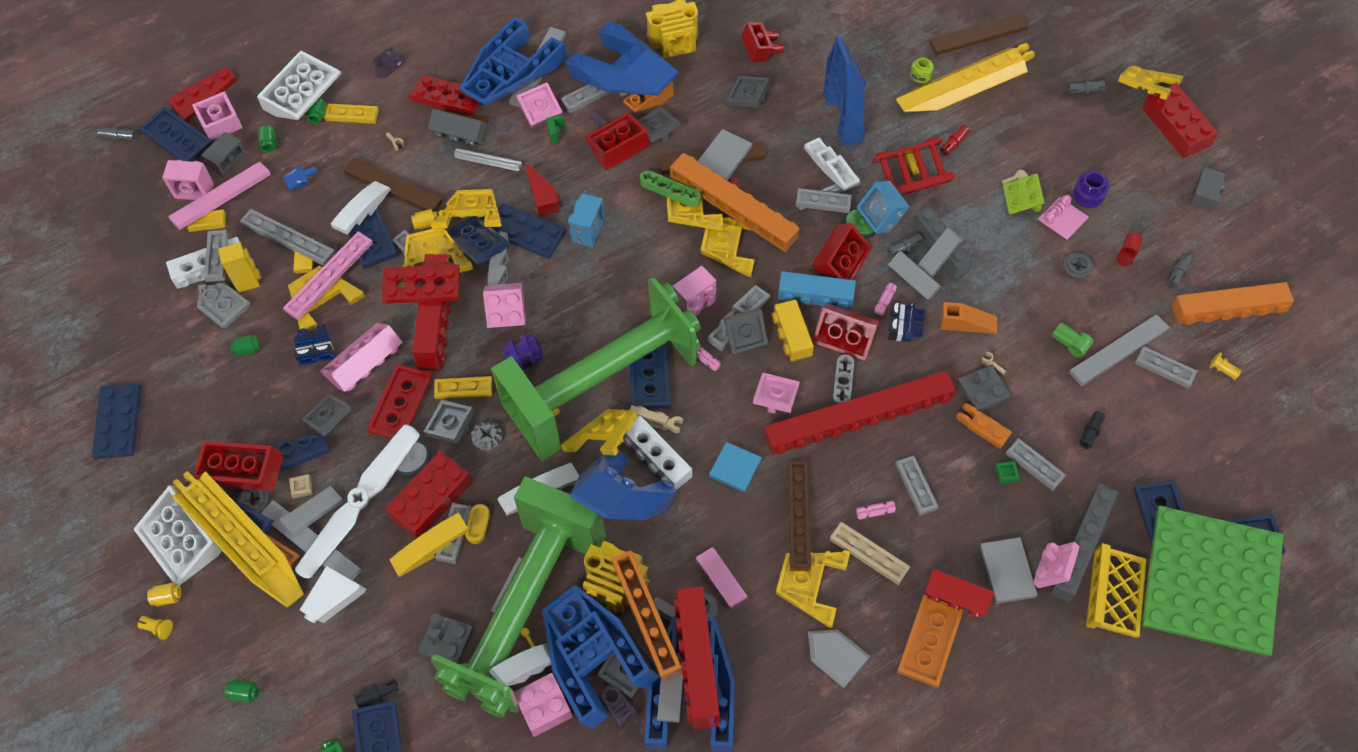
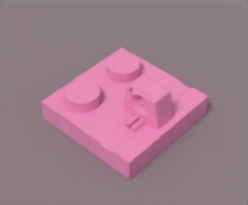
M548 83L516 95V99L531 128L546 122V118L559 116L563 113Z
M762 373L753 404L768 407V412L774 414L776 410L791 413L800 382Z
M1053 542L1048 543L1046 549L1043 550L1042 559L1036 570L1033 584L1038 588L1070 581L1080 546L1075 542L1060 546Z

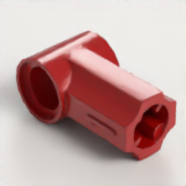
M1128 233L1116 258L1120 266L1126 267L1131 265L1134 258L1138 255L1143 241L1142 236L1139 234Z

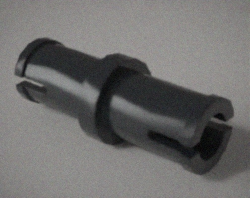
M1094 412L1089 424H1086L1084 428L1085 433L1079 442L1081 447L1085 449L1092 448V444L1095 438L1099 436L1101 432L1100 427L1105 420V415L1102 412Z
M393 678L380 685L374 684L370 689L355 694L354 698L356 699L354 700L357 707L360 708L375 700L378 702L382 700V697L399 691L398 683Z

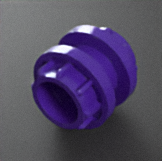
M1085 172L1079 176L1076 182L1073 197L1082 207H1098L1103 203L1109 190V182L1100 172Z
M526 334L521 335V342L516 344L513 340H510L508 345L503 348L505 358L507 359L512 356L522 371L526 370L525 364L531 362L536 366L544 356L537 338L533 335L527 336Z

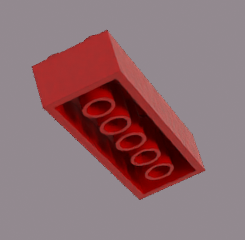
M425 254L423 266L451 265L452 262H449L447 254ZM439 280L435 285L441 286L445 281ZM421 281V287H422V286H424V285L426 284V282ZM450 301L418 302L412 354L419 370L442 371V364L446 362L444 347L448 345L446 331H449L450 328L448 314H451L452 311Z
M703 587L677 590V597L673 598L675 617H680L676 618L678 638L682 637V639H678L680 659L685 658V660H681L683 680L688 681L684 682L685 701H690V704H686L688 723H693V730L719 727L720 715Z

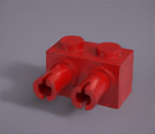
M762 22L746 24L741 38L752 63L767 61L771 54H781L784 52L782 42L771 43V41L778 39L776 29L766 31Z

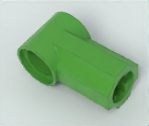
M1060 323L1052 334L1053 338L1067 346L1069 352L1078 358L1083 357L1093 344V339L1088 334L1083 332L1077 333L1064 323Z

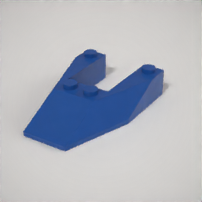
M514 17L481 48L459 90L483 105L512 95L556 70L568 58L565 44L551 37L531 58L518 53L517 51L531 36L527 23Z
M610 21L598 32L605 48L622 53L612 65L578 52L566 62L572 79L612 93L657 96L679 74L674 67L650 46L623 26Z
M836 36L827 57L823 95L827 106L835 104L839 106L840 116L837 134L841 145L846 146L861 143L863 135H865L864 88L866 87V81L864 77H861L859 63H856L853 54L841 36Z
M618 451L616 456L602 454L580 474L570 497L605 519L647 520L668 511L678 490L673 488L674 485L666 480L639 488L634 485L635 482L630 478L621 477L628 459L624 458V454Z
M573 585L542 610L552 671L581 724L594 729L609 717L587 674L613 653L616 654L631 682L643 690L660 677L652 661L624 623L576 585Z
M673 616L667 629V635L676 655L680 656L678 639H682V637L678 638L676 618L680 617ZM707 617L720 715V726L711 727V752H732L735 680L716 617ZM660 677L651 683L647 690L645 749L667 750L668 722L657 721L661 685ZM683 680L681 702L690 703V701H685L684 682L688 681Z

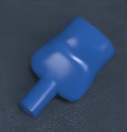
M298 166L291 172L283 175V178L292 192L306 186L309 182L308 177L317 173V169L313 166L305 170L303 167Z

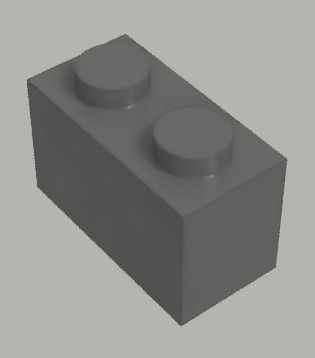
M224 132L201 156L209 168L223 175L246 151L240 140Z
M1204 167L1198 178L1190 205L1212 211L1214 205L1218 206L1222 195H1219V193L1224 190L1226 182L1223 181L1225 173Z

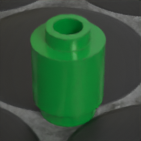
M318 98L306 112L307 120L312 124H319L324 118L327 104L323 99Z
M268 125L258 129L259 147L263 152H273L277 146L276 130Z
M250 334L234 338L233 343H230L232 353L237 354L238 357L256 353V350L261 349L257 335L252 336Z
M234 679L227 682L224 695L230 701L252 703L254 699L258 698L259 687L255 681Z

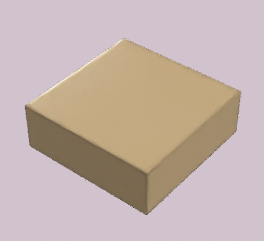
M309 474L289 478L291 497L293 499L313 494Z

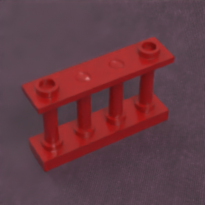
M936 137L925 140L924 143L889 153L882 151L877 153L872 160V165L876 163L881 164L886 181H890L901 196L950 183L956 178L954 171L947 173V170H944L937 146L943 142V138L936 139ZM930 148L938 172L937 176L931 177L928 175L920 152L922 150ZM914 154L921 175L920 181L914 182L911 179L904 155ZM897 158L905 181L904 185L899 187L897 184L895 185L887 160Z

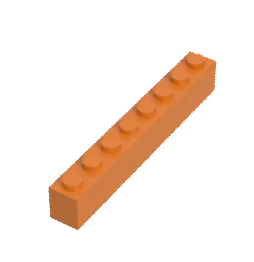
M683 153L670 166L671 178L698 190L703 199L785 253L798 239L800 228L794 222H790L780 213L774 212L765 203H760L751 194L745 193L737 185L725 180L722 175L714 173L708 166L697 162L694 157Z

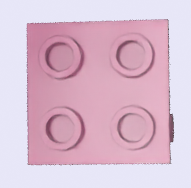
M1069 195L1059 197L1038 218L1040 222L1066 240L1089 218L1071 205L1072 198Z

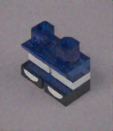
M893 300L890 309L888 340L910 342L912 337L922 338L924 326L915 325L914 321L923 322L925 310L915 308V303L903 305L900 304V301Z
M325 325L316 326L315 333L309 334L308 329L305 328L297 330V337H294L296 348L294 353L299 366L317 363L316 358L318 362L335 358L333 342Z

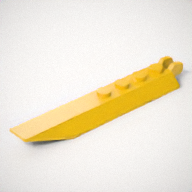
M1028 43L1021 44L1017 48L1009 47L920 85L896 98V101L904 112L941 110L1027 73L1025 62L1034 58V51L1026 52L1030 48Z
M188 471L183 474L184 478L190 483L186 488L179 480L173 481L180 494L172 495V498L253 584L287 608L304 595L285 555L206 471L199 480H196Z

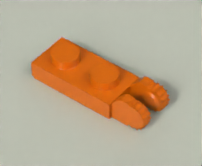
M967 403L963 405L962 409L972 416L973 419L971 420L969 416L958 412L956 415V419L966 425L969 430L999 449L1003 447L1012 434V431L982 412L977 411L975 407Z

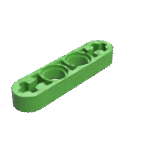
M644 171L640 174V184L646 189L690 207L698 206L701 203V194L694 188L652 171ZM661 184L667 185L665 187H659V185ZM676 190L682 191L681 193H674Z

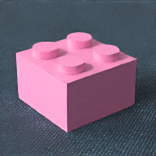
M225 91L192 105L208 138L212 141L216 140L224 132L230 134L243 128Z
M168 160L162 178L175 199L196 200L213 189L214 182L203 163L198 161Z
M700 266L673 285V289L678 296V303L676 305L682 312L690 310L697 316L706 306H711L716 300V279L703 266Z
M522 283L484 286L483 297L487 328L525 325L526 314Z
M552 673L513 692L533 737L572 718L571 711Z

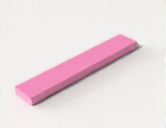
M258 162L168 217L181 230L271 175L270 171L261 162Z
M358 231L283 307L284 311L299 320L373 244L372 240Z

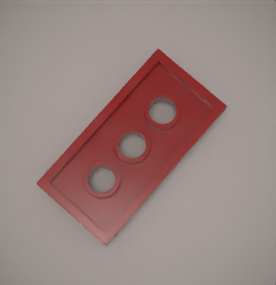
M422 75L409 94L410 101L473 116L481 105L478 101L460 92V83Z
M459 264L383 268L382 303L459 300L460 266ZM439 280L445 281L441 286L435 285ZM420 281L426 282L422 287L416 286ZM401 282L407 283L403 288L397 287Z
M396 364L366 429L367 432L392 440L403 425L412 426L433 379L432 373ZM405 384H412V387L409 390L403 389V386ZM398 400H405L402 406H396L395 403ZM390 417H398L396 422L388 423Z

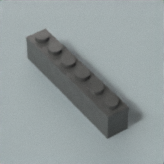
M1100 483L1098 484L1072 541L1079 545L1080 548L1070 581L1053 585L1050 592L1051 595L1067 603H1070L1075 596L1118 495V491Z

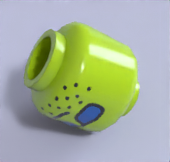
M927 58L916 59L912 63L910 72L912 80L921 84L929 82L934 70L933 63Z

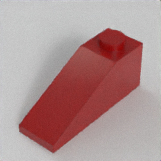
M525 164L539 217L560 212L559 205L562 204L560 195L555 193L554 187L532 166Z

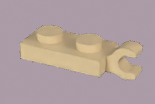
M631 406L630 410L635 411L637 417L641 416L651 427L664 431L669 429L674 433L680 432V427H676L674 424H683V418L676 416L669 419V416H666L664 413L649 411L643 406Z

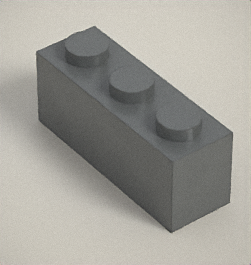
M436 109L432 110L428 130L432 131L434 136L443 138V135L449 136L448 139L459 142V139L465 140V144L475 146V143L481 145L486 129V124L482 121Z

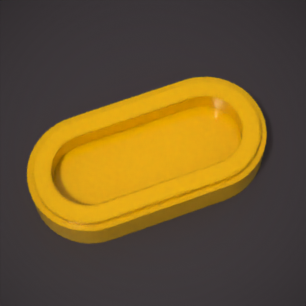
M477 504L470 510L466 525L469 532L465 533V536L472 544H479L486 537L490 520V511L487 506Z

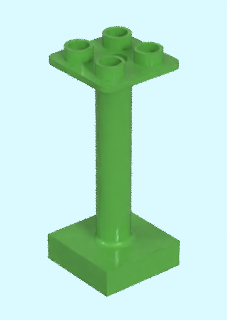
M654 277L648 279L651 319L535 388L512 356L491 368L502 406L541 462L562 450L552 411L668 341H671L690 366L696 364V351L701 348L696 337V332L701 329L699 321L692 311L682 312L676 305L678 303V296L668 282L660 285Z
M526 476L514 496V501L523 529L535 533V536L470 662L457 664L436 654H433L430 659L437 670L434 678L444 684L442 690L445 693L462 701H465L468 693H471L482 701L480 707L483 710L500 718L504 717L507 710L518 713L520 707L512 689L498 682L489 671L491 668L507 660L563 547L567 546L586 554L591 544L601 547L606 539L602 516L570 497V494Z

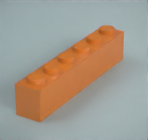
M1287 282L1178 295L1172 303V308L1178 324L1186 323L1190 325L1202 321L1229 320L1234 317L1246 318L1258 314L1263 316L1274 312L1284 313L1289 310L1294 299Z
M630 550L611 558L615 572L661 681L663 682L682 674V667L632 551Z

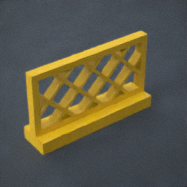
M1102 543L1094 549L1086 627L1093 629L1099 627L1138 638L1140 637L1146 559L1110 549L1111 545ZM1111 555L1119 559L1121 562L1120 566L1114 567L1110 561ZM1130 561L1139 563V572L1134 573L1128 563ZM1122 566L1131 576L1126 580L1117 571ZM1111 573L1114 574L1120 583L1115 587L1108 580ZM1130 579H1133L1137 584V591L1134 593L1126 583ZM1121 585L1129 595L1123 600L1115 590ZM1110 592L1118 602L1112 607L1106 600L1107 594ZM1129 598L1136 605L1133 612L1124 603ZM1118 605H1120L1124 612L1127 614V616H1125L1122 619L1118 617V615L1113 609ZM1107 612L1116 621L1113 625L1104 623V617ZM1129 617L1134 624L1133 631L1127 629L1122 621Z

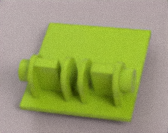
M1038 173L1003 184L1009 215L1030 208L1035 212L1041 211L1042 204H1045Z

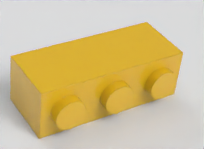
M241 242L218 248L221 263L238 293L260 287L258 279H261L259 269L256 268L248 249H244Z
M792 300L774 305L772 319L774 324L777 323L779 339L784 341L783 349L785 355H789L790 361L812 356L814 346L797 301Z

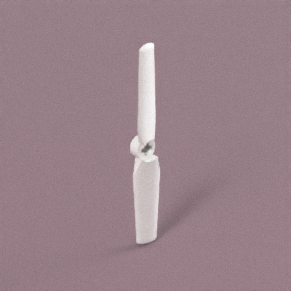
M403 425L362 474L358 487L349 492L348 502L333 514L296 566L295 571L297 574L304 578H311L355 525L360 510L365 508L369 500L381 492L420 437L417 430L409 425ZM360 495H362L363 501H357L355 503L354 496L359 497Z

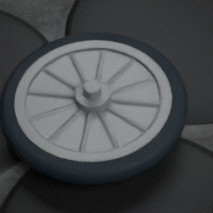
M417 440L396 470V473L404 477L417 475L430 462L431 450L425 442Z

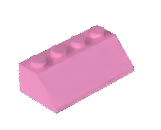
M376 323L322 368L320 372L339 390L344 392L350 391L357 385L356 382L358 380L366 378L371 373L370 370L381 365L385 361V357L395 353L403 342L389 325Z

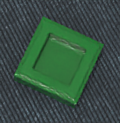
M1015 461L995 464L999 484L1019 482L1020 476Z

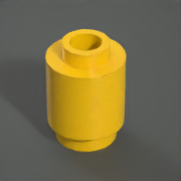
M432 209L416 212L415 215L411 216L414 229L423 230L431 228L430 222L432 219L436 220L438 216L436 211L432 212Z
M174 582L154 586L147 593L149 604L157 607L178 603L179 598L182 596L180 586H177Z

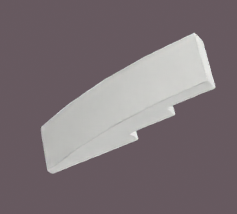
M820 137L805 144L804 149L814 162L842 189L846 190L860 183V180L841 155L837 156L830 146L826 147Z
M376 181L368 185L341 210L332 221V228L348 235L355 224L360 225L367 214L370 216L373 214L391 190L390 187Z
M572 463L537 476L533 480L562 490V488L576 484L579 474ZM519 486L498 497V501L506 515L518 512L514 496Z
M548 643L525 650L491 668L489 672L498 682L506 686L525 682L530 675L541 673L546 666L551 665Z

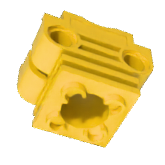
M676 0L669 4L653 5L652 11L646 12L647 38L651 47L661 49L663 58L696 51L698 10L695 2L686 3L685 0Z
M603 541L601 547L591 544L584 557L587 582L584 581L583 583L584 592L599 604L606 606L607 610L613 613H624V605L627 606L628 600L615 572L611 558L623 554L625 551L618 549L614 544ZM633 553L647 586L649 583V579H647L648 567L642 565L641 555Z

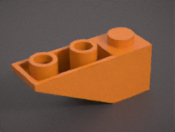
M671 81L657 96L631 94L623 100V103L634 112L661 105L674 95L673 82Z
M944 302L940 313V330L997 334V316L963 303Z

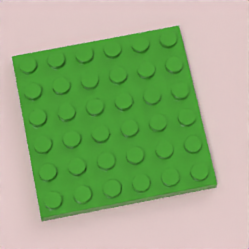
M1163 506L1157 507L1141 627L1263 656H1272L1284 534Z

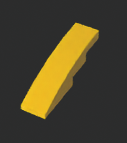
M458 512L422 534L389 560L397 575L401 577L435 558L434 554L452 545L451 541L469 532Z

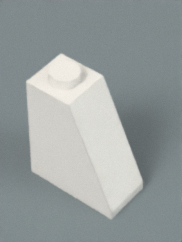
M326 566L300 608V611L306 614L304 618L313 623L316 621L324 623L364 594L367 589Z

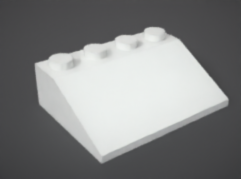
M300 51L264 88L257 98L264 111L276 117L299 120L342 73L340 70Z
M169 485L136 525L134 531L171 581L180 586L217 558L222 550L172 498V495L180 494L175 486Z

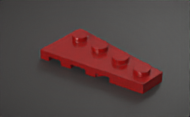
M228 66L167 100L180 118L188 123L190 117L194 114L197 115L192 106L193 104L226 91L237 79Z

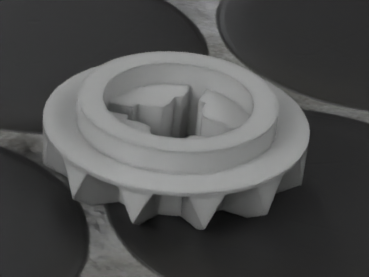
M482 421L481 424L475 425L474 430L471 432L473 444L481 450H491L497 447L503 437L499 425L492 421ZM482 431L486 433L490 431L491 438L484 437Z

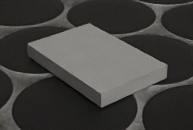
M722 129L697 162L708 166L711 171L722 175L725 180H728L751 150L752 143Z
M1020 537L980 544L992 591H994L995 604L1037 597Z

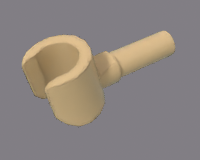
M386 133V136L393 143L394 150L398 151L397 144H401L404 147L401 138H394L390 133Z
M1019 170L1014 176L1002 180V184L1027 177L1028 174L1024 170Z
M986 352L987 359L982 357V365L985 367L993 365L996 370L1004 375L1006 370L993 361L992 353Z

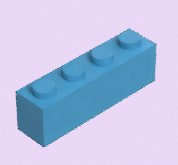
M781 271L778 300L784 302L796 300L805 305L814 304L822 307L828 303L843 309H852L856 281Z

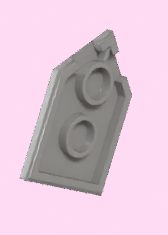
M225 282L217 283V285H198L199 298L197 308L221 328H227L250 306L248 300Z
M838 629L808 631L811 662L843 688L848 685L871 657Z

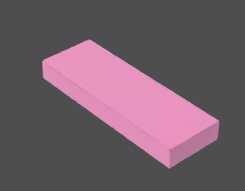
M713 547L696 557V561L729 609L747 599L746 593Z

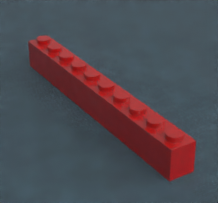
M947 371L764 426V437L771 455H780L793 448H803L812 442H822L828 437H839L845 432H855L867 425L874 426L880 421L894 420L900 415H910L922 408L929 409L935 404H946L953 399L956 390Z

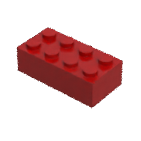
M1177 83L1166 87L1171 89L1170 96L1166 100L1161 99L1158 93L1147 96L1142 108L1143 111L1182 158H1186L1213 145L1219 132Z
M203 441L193 477L199 480L206 471L223 488L273 492L284 454L274 447L266 445Z
M439 451L387 505L385 511L390 519L417 539L427 532L450 508L452 503L473 483L470 474Z

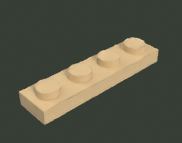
M842 522L830 537V541L844 550L851 551V555L897 585L901 583L910 570L909 565Z

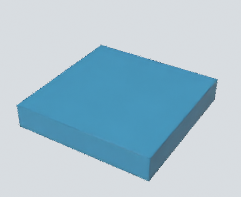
M726 442L709 477L745 493L762 461V457Z

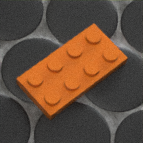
M923 595L897 673L938 688L964 609L960 608V610L951 608L947 606L948 603L943 601L938 603L928 599L927 595Z

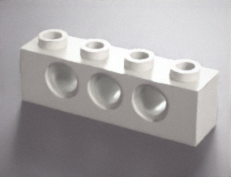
M238 237L229 239L228 245L239 243ZM206 248L166 262L171 280L177 289L205 280Z
M641 416L637 417L630 431L625 432L623 436L624 443L628 447L632 446L637 457L642 461L645 460L649 464V469L654 474L657 473L662 481H669L674 485L673 488L675 489L680 488L692 478V468ZM641 439H646V440H647V442H645V443H640V442H638V441L641 440ZM654 452L660 453V455L656 457L652 456L651 454ZM666 466H672V467H673V469H671V470H666V469H664V468H665Z

